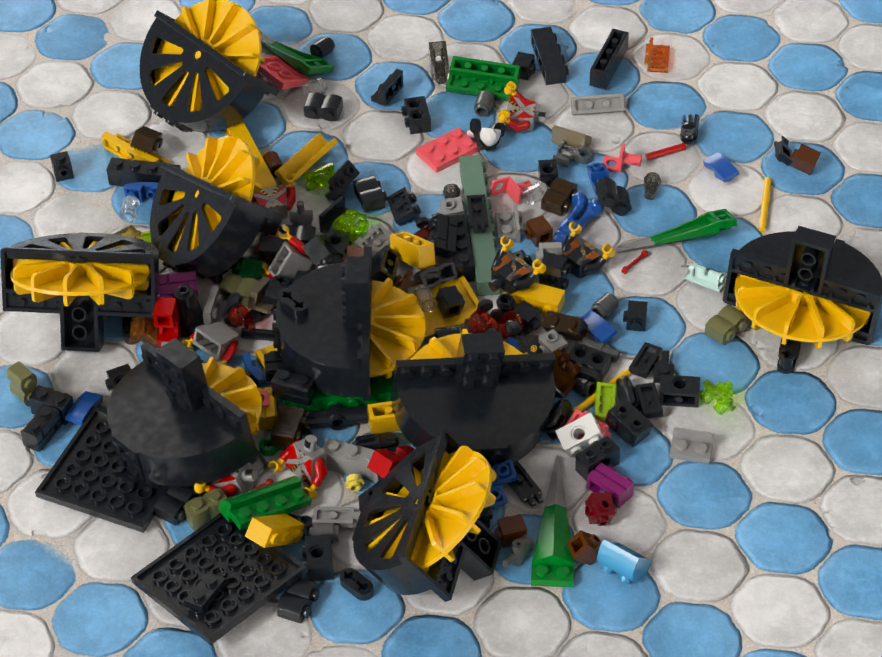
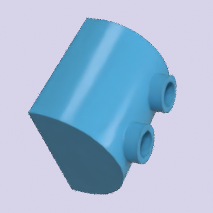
M603 539L597 554V561L602 564L601 569L609 574H612L613 571L620 574L618 579L627 584H630L631 581L638 582L642 579L653 562L623 544Z

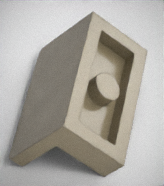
M557 125L552 127V143L560 145L565 140V145L578 148L580 145L588 147L592 142L591 136Z
M263 276L250 291L247 308L265 314H270L274 309L275 305L264 303V295L270 284V278Z

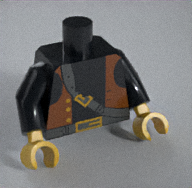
M572 221L569 224L571 233L567 235L562 246V256L567 257V265L569 266L568 274L571 273L577 278L598 274L607 263V258L615 256V249L611 248L607 243L602 247V251H600L580 236L575 238V235L582 232V227L578 224V227L574 229L576 223Z
M503 236L500 239L502 248L498 250L491 267L492 281L488 284L489 288L493 292L501 288L508 294L528 290L539 277L538 273L542 274L546 271V266L540 259H536L532 267L511 251L507 253V249H511L514 243L510 239L505 244L507 237Z

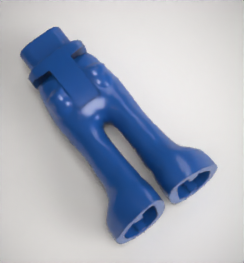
M576 192L572 197L573 209L560 223L557 231L554 233L555 237L552 239V242H561L563 246L567 235L571 233L569 224L572 221L576 223L574 229L580 224L583 230L593 218L600 216L604 211V206L597 199L591 200L588 204L586 195ZM584 212L583 216L576 220Z

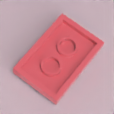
M278 55L262 57L265 61L264 64L259 65L258 72L264 75L267 80L277 85L279 89L287 90L288 88L308 85L309 78Z
M458 127L416 148V155L438 173L459 162V156H471L480 150L476 142Z

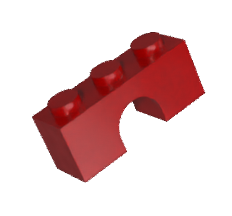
M157 297L153 318L155 327L159 328L157 339L159 349L161 348V342H170L174 338L181 342L182 334L176 298Z
M410 445L397 446L395 453L386 448L374 450L367 468L384 479L403 458L415 449Z

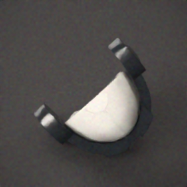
M474 118L470 121V130L467 131V135L475 139L479 149L486 151L494 150L499 144L501 137L505 134L504 123H496L494 129L481 128L480 119Z

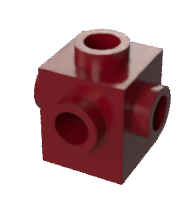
M611 492L591 493L585 501V514L589 519V524L605 526L616 515V505L613 504Z

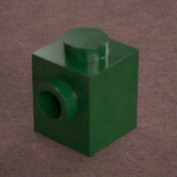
M242 256L232 266V273L242 277L260 279L263 260Z

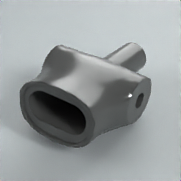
M298 201L296 203L297 210L290 211L289 213L290 222L297 227L301 225L312 226L313 210H304V202Z
M524 534L512 542L510 555L502 561L504 567H509L511 564L513 566H521L524 559L532 552L534 547L531 536Z

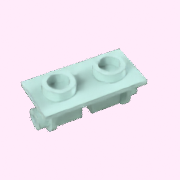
M697 263L690 264L688 269L690 273L685 278L716 292H720L726 284V277L723 276V273L713 270L707 272L705 267Z

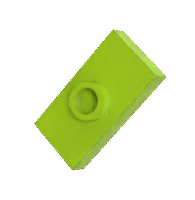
M597 382L594 409L596 420L605 421L608 410L615 406L617 384Z

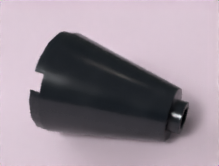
M180 286L175 289L173 298H176L182 338H186V335H191L197 326L204 324L203 309L193 289L189 286Z

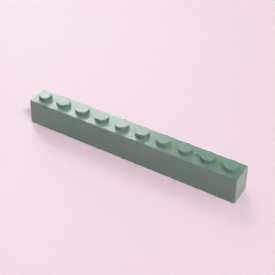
M481 155L459 156L460 176L474 262L477 296L500 295V289L493 292L488 285L492 281L491 267L498 249H495L497 247V238L493 236L495 235V225L491 224L493 222V211H489L491 209V199H487L490 196L489 186H485L488 185L487 174H484L486 172L485 162H482ZM485 194L488 227L485 228V233H481V228H478V233H474V229L469 226L467 195Z

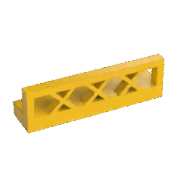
M105 132L101 135L103 148L123 159L170 164L168 159L154 152L148 154L147 152L144 153V151L141 152L137 148H131L132 140L118 133L112 135Z
M318 133L279 167L274 174L283 185L287 186L288 184L284 178L286 173L288 180L293 179V173L297 180L336 145L338 141L334 138L327 142L321 133Z

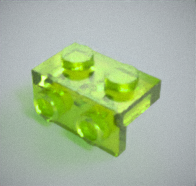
M353 209L347 210L333 221L332 229L350 232L349 241L354 242L369 228L367 214L359 213Z

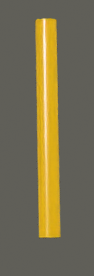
M770 177L764 179L759 220L760 232L766 231L772 181Z
M625 369L608 383L616 384L618 378L622 380V376H630L631 373L628 369ZM596 392L575 407L571 414L573 415L576 409L583 412L595 403Z

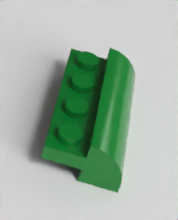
M453 56L449 68L450 74L446 85V92L478 96V93L481 91H489L494 95L495 99L509 101L512 94H505L504 88L509 81H513L517 86L515 91H518L521 68L518 65Z
M292 476L224 499L219 503L218 510L228 522L233 521L239 530L249 527L252 517L288 514L311 506L312 499L302 489V480L297 476Z

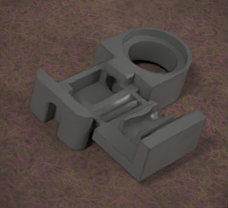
M563 140L557 148V155H553V159H556L557 164L565 167L569 166L570 160L581 164H589L593 160V150L582 145L578 148L565 145V140ZM582 154H588L589 156H588V157H582L581 155H582Z

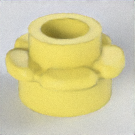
M350 474L346 477L345 486L352 492L361 490L365 484L360 474Z

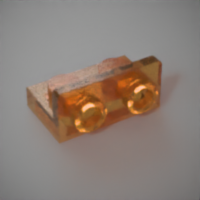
M650 37V43H646L644 65H648L647 72L668 73L670 46L653 45V37Z
M131 317L129 341L133 344L142 340L143 343L148 342L153 347L158 348L159 328L155 327L154 318Z

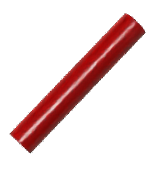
M681 143L646 153L645 156L647 160L683 151L686 150V144Z

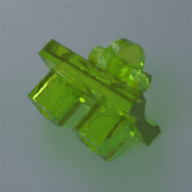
M323 164L314 170L303 173L306 190L309 192L321 186L324 188L328 187V180L335 174L334 164Z
M709 380L703 383L704 389L699 395L701 401L709 404L715 398L717 402L713 405V408L720 415L728 409L733 411L736 408L733 404V398H731L735 392L732 391L733 384L730 381L724 383L719 381L716 386Z

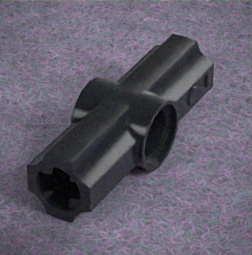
M334 404L328 410L307 412L310 429L330 427L333 430H343L350 424L368 423L367 406L345 408L341 404Z

